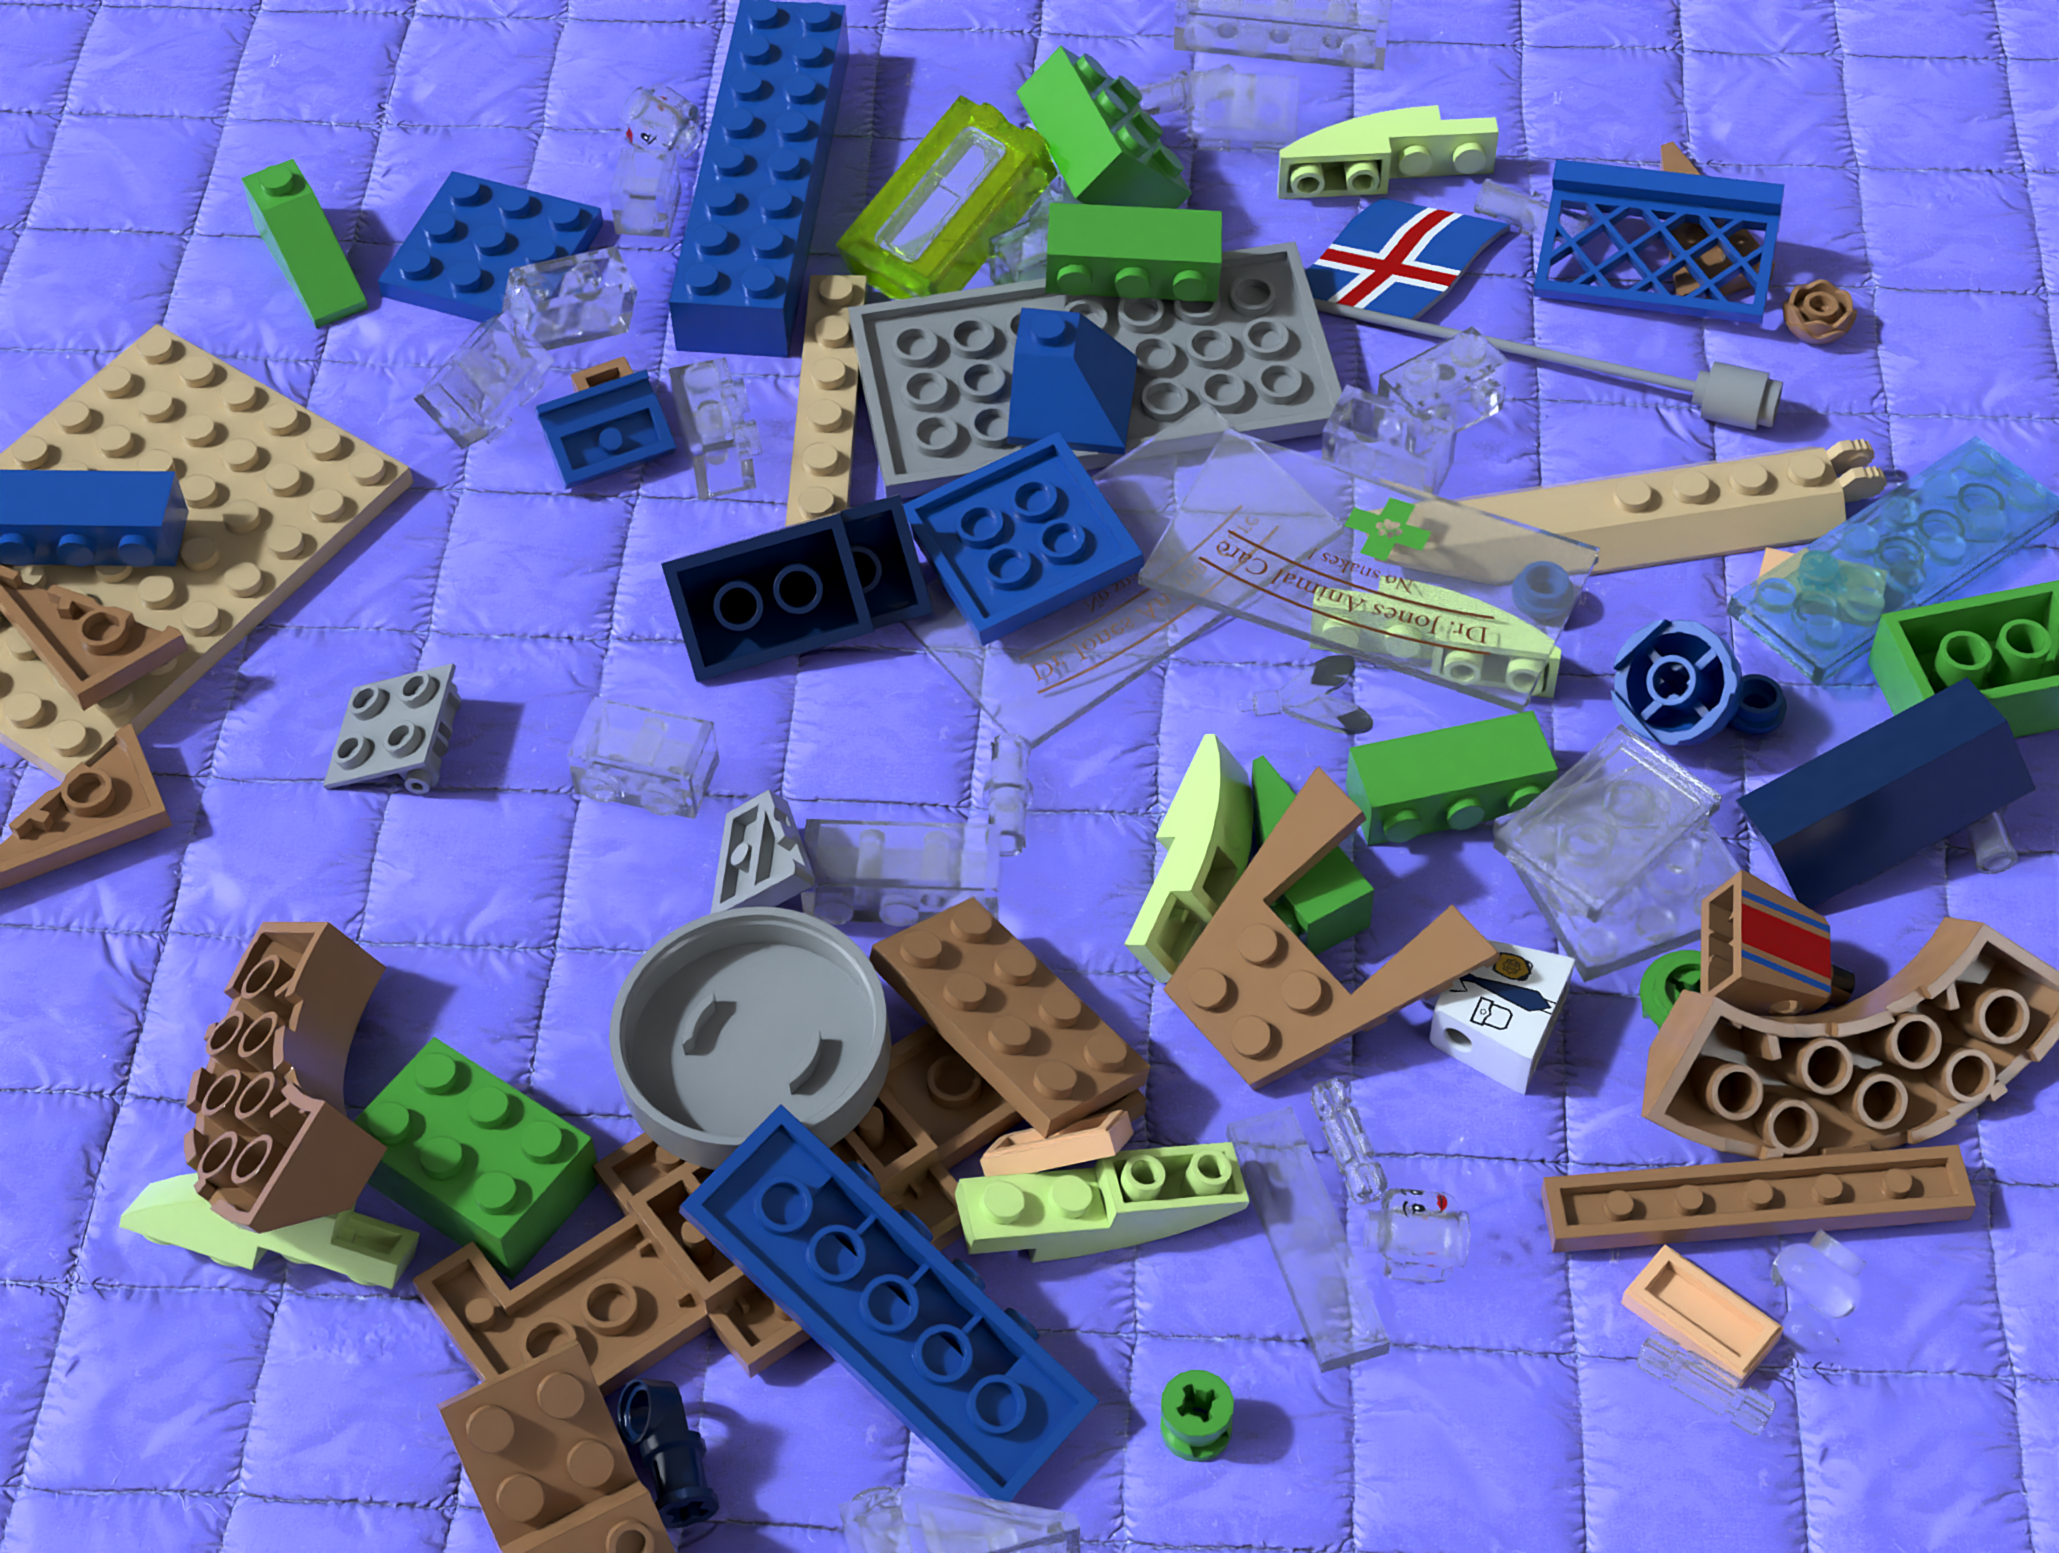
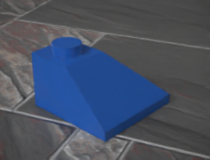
M1022 307L1014 351L1007 444L1028 446L1059 431L1072 450L1125 455L1138 356L1081 313Z

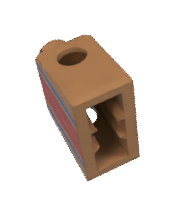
M1740 870L1701 900L1700 993L1717 997L1753 1015L1773 1017L1811 1014L1826 1003L1834 1007L1841 1006L1851 997L1855 987V975L1852 970L1831 962L1830 925L1823 916L1744 870Z

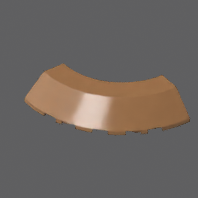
M1944 917L1930 940L1895 976L1858 999L1826 1011L1784 1017L1753 1015L1717 997L1683 989L1649 1047L1641 1117L1690 1141L1724 1153L1727 1152L1760 1160L1883 1151L1905 1143L1917 1144L1956 1126L1957 1119L1965 1116L1986 1100L1994 1102L2007 1093L2008 1090L2005 1086L2032 1061L2040 1062L2058 1041L2059 971L1984 922Z
M262 922L223 991L233 999L226 1016L219 1023L215 1022L208 1025L204 1040L207 1041L206 1053L210 1055L206 1069L201 1067L193 1072L188 1090L186 1108L196 1114L194 1128L184 1135V1153L186 1164L197 1171L198 1181L193 1185L196 1193L211 1204L212 1207L210 1209L231 1224L258 1234L350 1210L387 1150L385 1145L348 1118L344 1105L343 1091L345 1068L355 1030L374 988L387 967L330 922Z

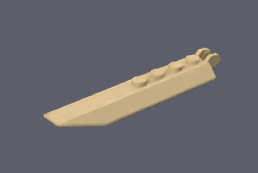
M1856 438L1854 441H1839L1828 450H1825L1824 447L1807 446L1467 496L1415 506L1406 524L1431 532L1422 551L1395 543L1386 561L1374 557L1372 559L1374 565L1498 590L1512 588L1516 579L1526 569L1535 565L1553 566L1561 570L1567 579L1759 551L1765 550L1766 547L1779 548L1846 538L1848 530L1845 503L1860 501L1862 498L1866 500L1870 497L1874 498L1875 495L1885 490L1884 487L1887 486V479L1880 467L1867 466L1875 458L1874 450L1868 440L1864 441L1863 438L1861 440ZM1389 519L1384 521L1386 530H1394L1401 525L1399 522H1392ZM1378 522L1376 528L1380 529L1383 527V523ZM1380 529L1378 532L1379 535L1383 536V534L1386 533V530ZM1401 529L1395 530L1396 536H1399L1403 533ZM1389 531L1387 532L1386 536L1388 538H1392L1394 536V532ZM1364 532L1367 540L1370 534Z

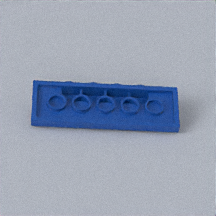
M780 1104L681 1204L679 1213L999 1514L1100 1401L1036 1342L1039 1334L1022 1314L1012 1308H1007L1003 1311L983 1293L986 1285L972 1267L957 1258L950 1262L930 1243L933 1240V1235L917 1216L905 1209L899 1213L896 1212L878 1195L881 1191L879 1183L863 1166L855 1161H849L846 1165Z

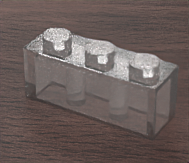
M806 819L803 846L815 880L813 887L801 892L803 913L834 925L850 921L885 922L893 926H909L974 897L999 921L1003 870L1001 824Z

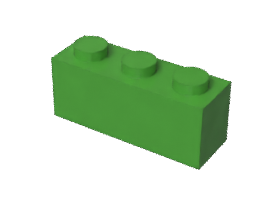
M1050 202L1045 293L1072 296L1092 295L1130 299L1151 298L1190 302H1217L1222 263V211Z
M1532 710L1350 747L1346 789L1350 799L1365 815L1366 821L1360 826L1368 846L1389 841L1401 843L1409 841L1418 835L1447 829L1464 830L1481 822L1509 816L1527 817L1540 810L1551 808L1558 768L1536 715Z

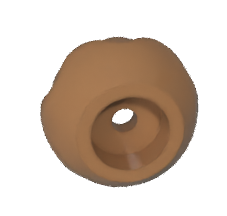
M1823 279L1816 280L1810 284L1797 285L1792 290L1790 298L1783 302V317L1788 329L1800 340L1814 345L1827 344L1840 339L1851 329L1857 315V310L1853 309L1850 293L1836 288L1832 283Z

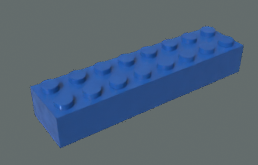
M740 0L669 299L676 351L785 358L789 356L850 55L846 5L770 0Z

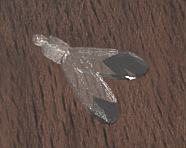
M1348 655L1325 657L1294 676L1280 689L1253 692L1252 698L1241 699L1237 702V709L1239 711H1253L1256 717L1281 714L1283 711V713L1290 717L1337 733L1348 735L1361 734L1370 731L1373 727V719L1360 706L1328 696L1345 684L1353 672L1355 661Z

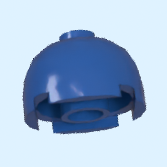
M1664 619L1649 623L1628 638L1617 653L1613 669L1617 671L1614 678L1615 690L1611 689L1612 703L1623 723L1644 739L1672 747L1704 743L1722 732L1737 713L1744 690L1741 665L1727 641L1707 626L1691 620L1679 619L1668 621Z

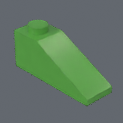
M294 159L266 167L261 171L242 177L241 180L254 226L316 329L368 309L367 300L318 199Z
M1264 755L1252 760L1251 791L1258 851L1297 796ZM1337 845L1269 907L1316 956L1370 927L1374 888Z

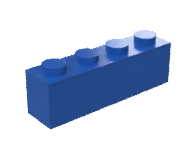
M0 470V564L15 566L72 565L78 567L88 565L176 566L189 513L176 472Z

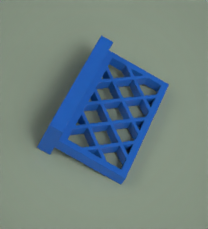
M1556 159L1552 178L1553 190L1533 287L1534 297L1758 324L1763 323L1777 235L1782 216L1785 184ZM1562 208L1587 211L1595 223L1572 238L1560 224ZM1627 216L1642 217L1652 229L1628 244L1613 225ZM1684 222L1700 224L1709 236L1687 251L1670 233ZM1741 229L1766 231L1764 244L1744 258L1727 239ZM1604 232L1619 251L1595 266L1580 247ZM1556 238H1558L1562 245L1554 249ZM1661 239L1676 258L1652 273L1637 253ZM1718 245L1733 265L1712 279H1709L1694 260ZM1569 254L1586 271L1585 274L1571 283L1549 280L1551 266ZM1625 261H1628L1643 279L1629 289L1613 288L1604 275ZM1760 262L1759 273L1757 274L1752 266ZM1685 267L1700 287L1686 296L1671 295L1660 282ZM1742 274L1755 289L1753 304L1729 302L1718 289Z

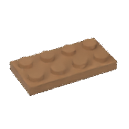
M974 897L872 945L869 960L875 971L1045 1139L1145 1085L1151 1066Z

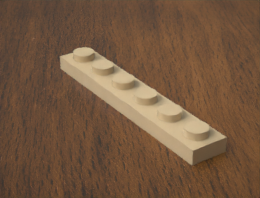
M810 275L785 527L842 511L850 506L860 371L849 323L848 307L867 304L868 289L866 275Z

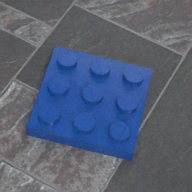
M452 171L378 279L381 297L533 336L604 225L601 208Z
M1059 431L903 504L914 541L981 646H985L1145 569L1143 552Z

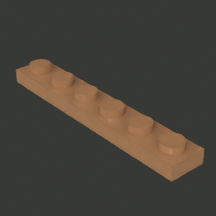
M1959 1145L1543 1177L1541 1196L1553 1253L1970 1220L1976 1208Z

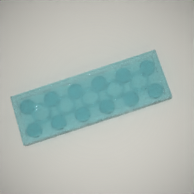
M1975 436L1731 595L1727 613L1815 685L1819 686L1871 650L1882 614L1941 603L2059 522V497L1979 437Z

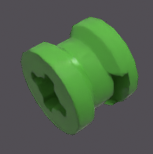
M1189 1370L1179 1373L1167 1383L1162 1392L1160 1434L1165 1446L1175 1456L1186 1461L1203 1462L1215 1458L1226 1449L1232 1435L1234 1398L1230 1387L1220 1376L1205 1370ZM1192 1408H1202L1208 1413L1196 1412Z

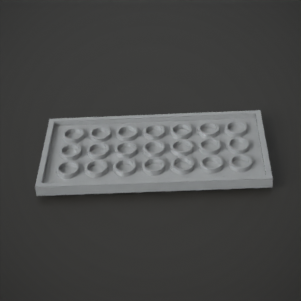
M1296 241L1222 252L1217 302L1045 293L1046 278L848 307L849 323L886 497L900 494L901 498L924 495L1026 447L1025 445L1007 444L1014 351L1022 307L1081 313L1138 356L1125 455L1072 450L1085 470L1348 430L1350 415Z

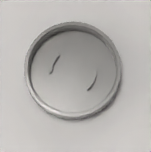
M758 906L723 910L693 920L669 933L640 958L625 978L615 1000L610 1020L609 1042L612 1061L623 1098L637 1124L654 1142L669 1153L691 1164L716 1170L780 1104L828 1148L832 1147L848 1135L870 1111L884 1085L890 1064L891 1032L884 991L880 979L865 953L852 939L827 922L805 913L777 907Z

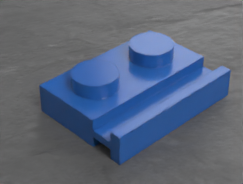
M646 369L535 406L534 413L544 432L546 444L564 490L673 454L677 448L656 393L654 394L649 382V375Z

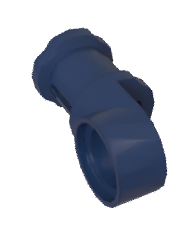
M632 1379L626 1384L619 1399L617 1411L618 1429L622 1439L627 1444L639 1445L643 1467L652 1471L658 1499L654 1504L664 1527L684 1528L709 1519L718 1511L719 1502L713 1489L707 1486L702 1458L707 1452L706 1444L699 1432L688 1429L682 1397L678 1387L672 1381Z

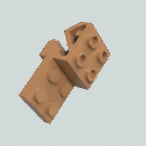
M576 1339L436 1405L490 1527L499 1553H676L649 1490L640 1482L582 1347Z

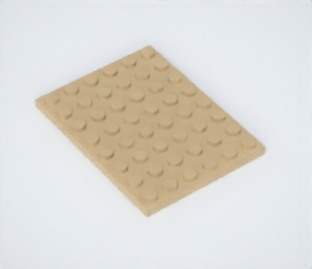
M155 324L0 453V470L175 471L189 510L176 566L88 565L78 567L72 565H0L20 572L23 582L48 590L52 584L94 598L102 606H116L133 613L137 623L163 632L168 625L175 627L183 634L188 651L83 711L0 611V743L62 783L66 774L80 762L91 767L117 744L114 733L121 727L132 723L136 736H138L414 483L410 467L159 324Z

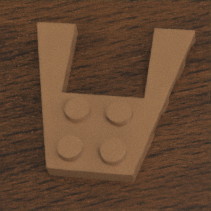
M1319 766L1310 775L1163 988L1168 997L1253 1091L1330 1052L1331 1049L1329 1047L1361 1030L1365 1033L1388 1021L1387 1016L1423 997L1425 1000H1428L1454 986L1452 982L1484 965L1488 968L1501 959L1498 951L1452 904L1352 994L1341 985L1269 907L1366 821L1363 811Z

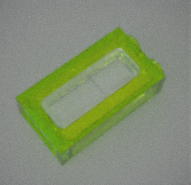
M960 95L835 244L849 272L852 275H866L867 284L893 300L921 298L927 295L963 290L1057 176L1058 173L1049 153L1050 144L1035 129L1028 126L1020 129L1009 123L1005 116L993 105L986 102L978 105Z

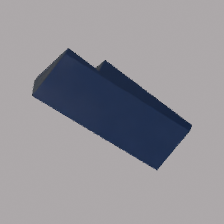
M900 494L661 563L696 682L875 632L877 628L933 613Z
M1966 677L1740 797L1736 802L1793 899L1809 909H1813L1857 884L1860 886L2030 794L2036 788L2008 721Z

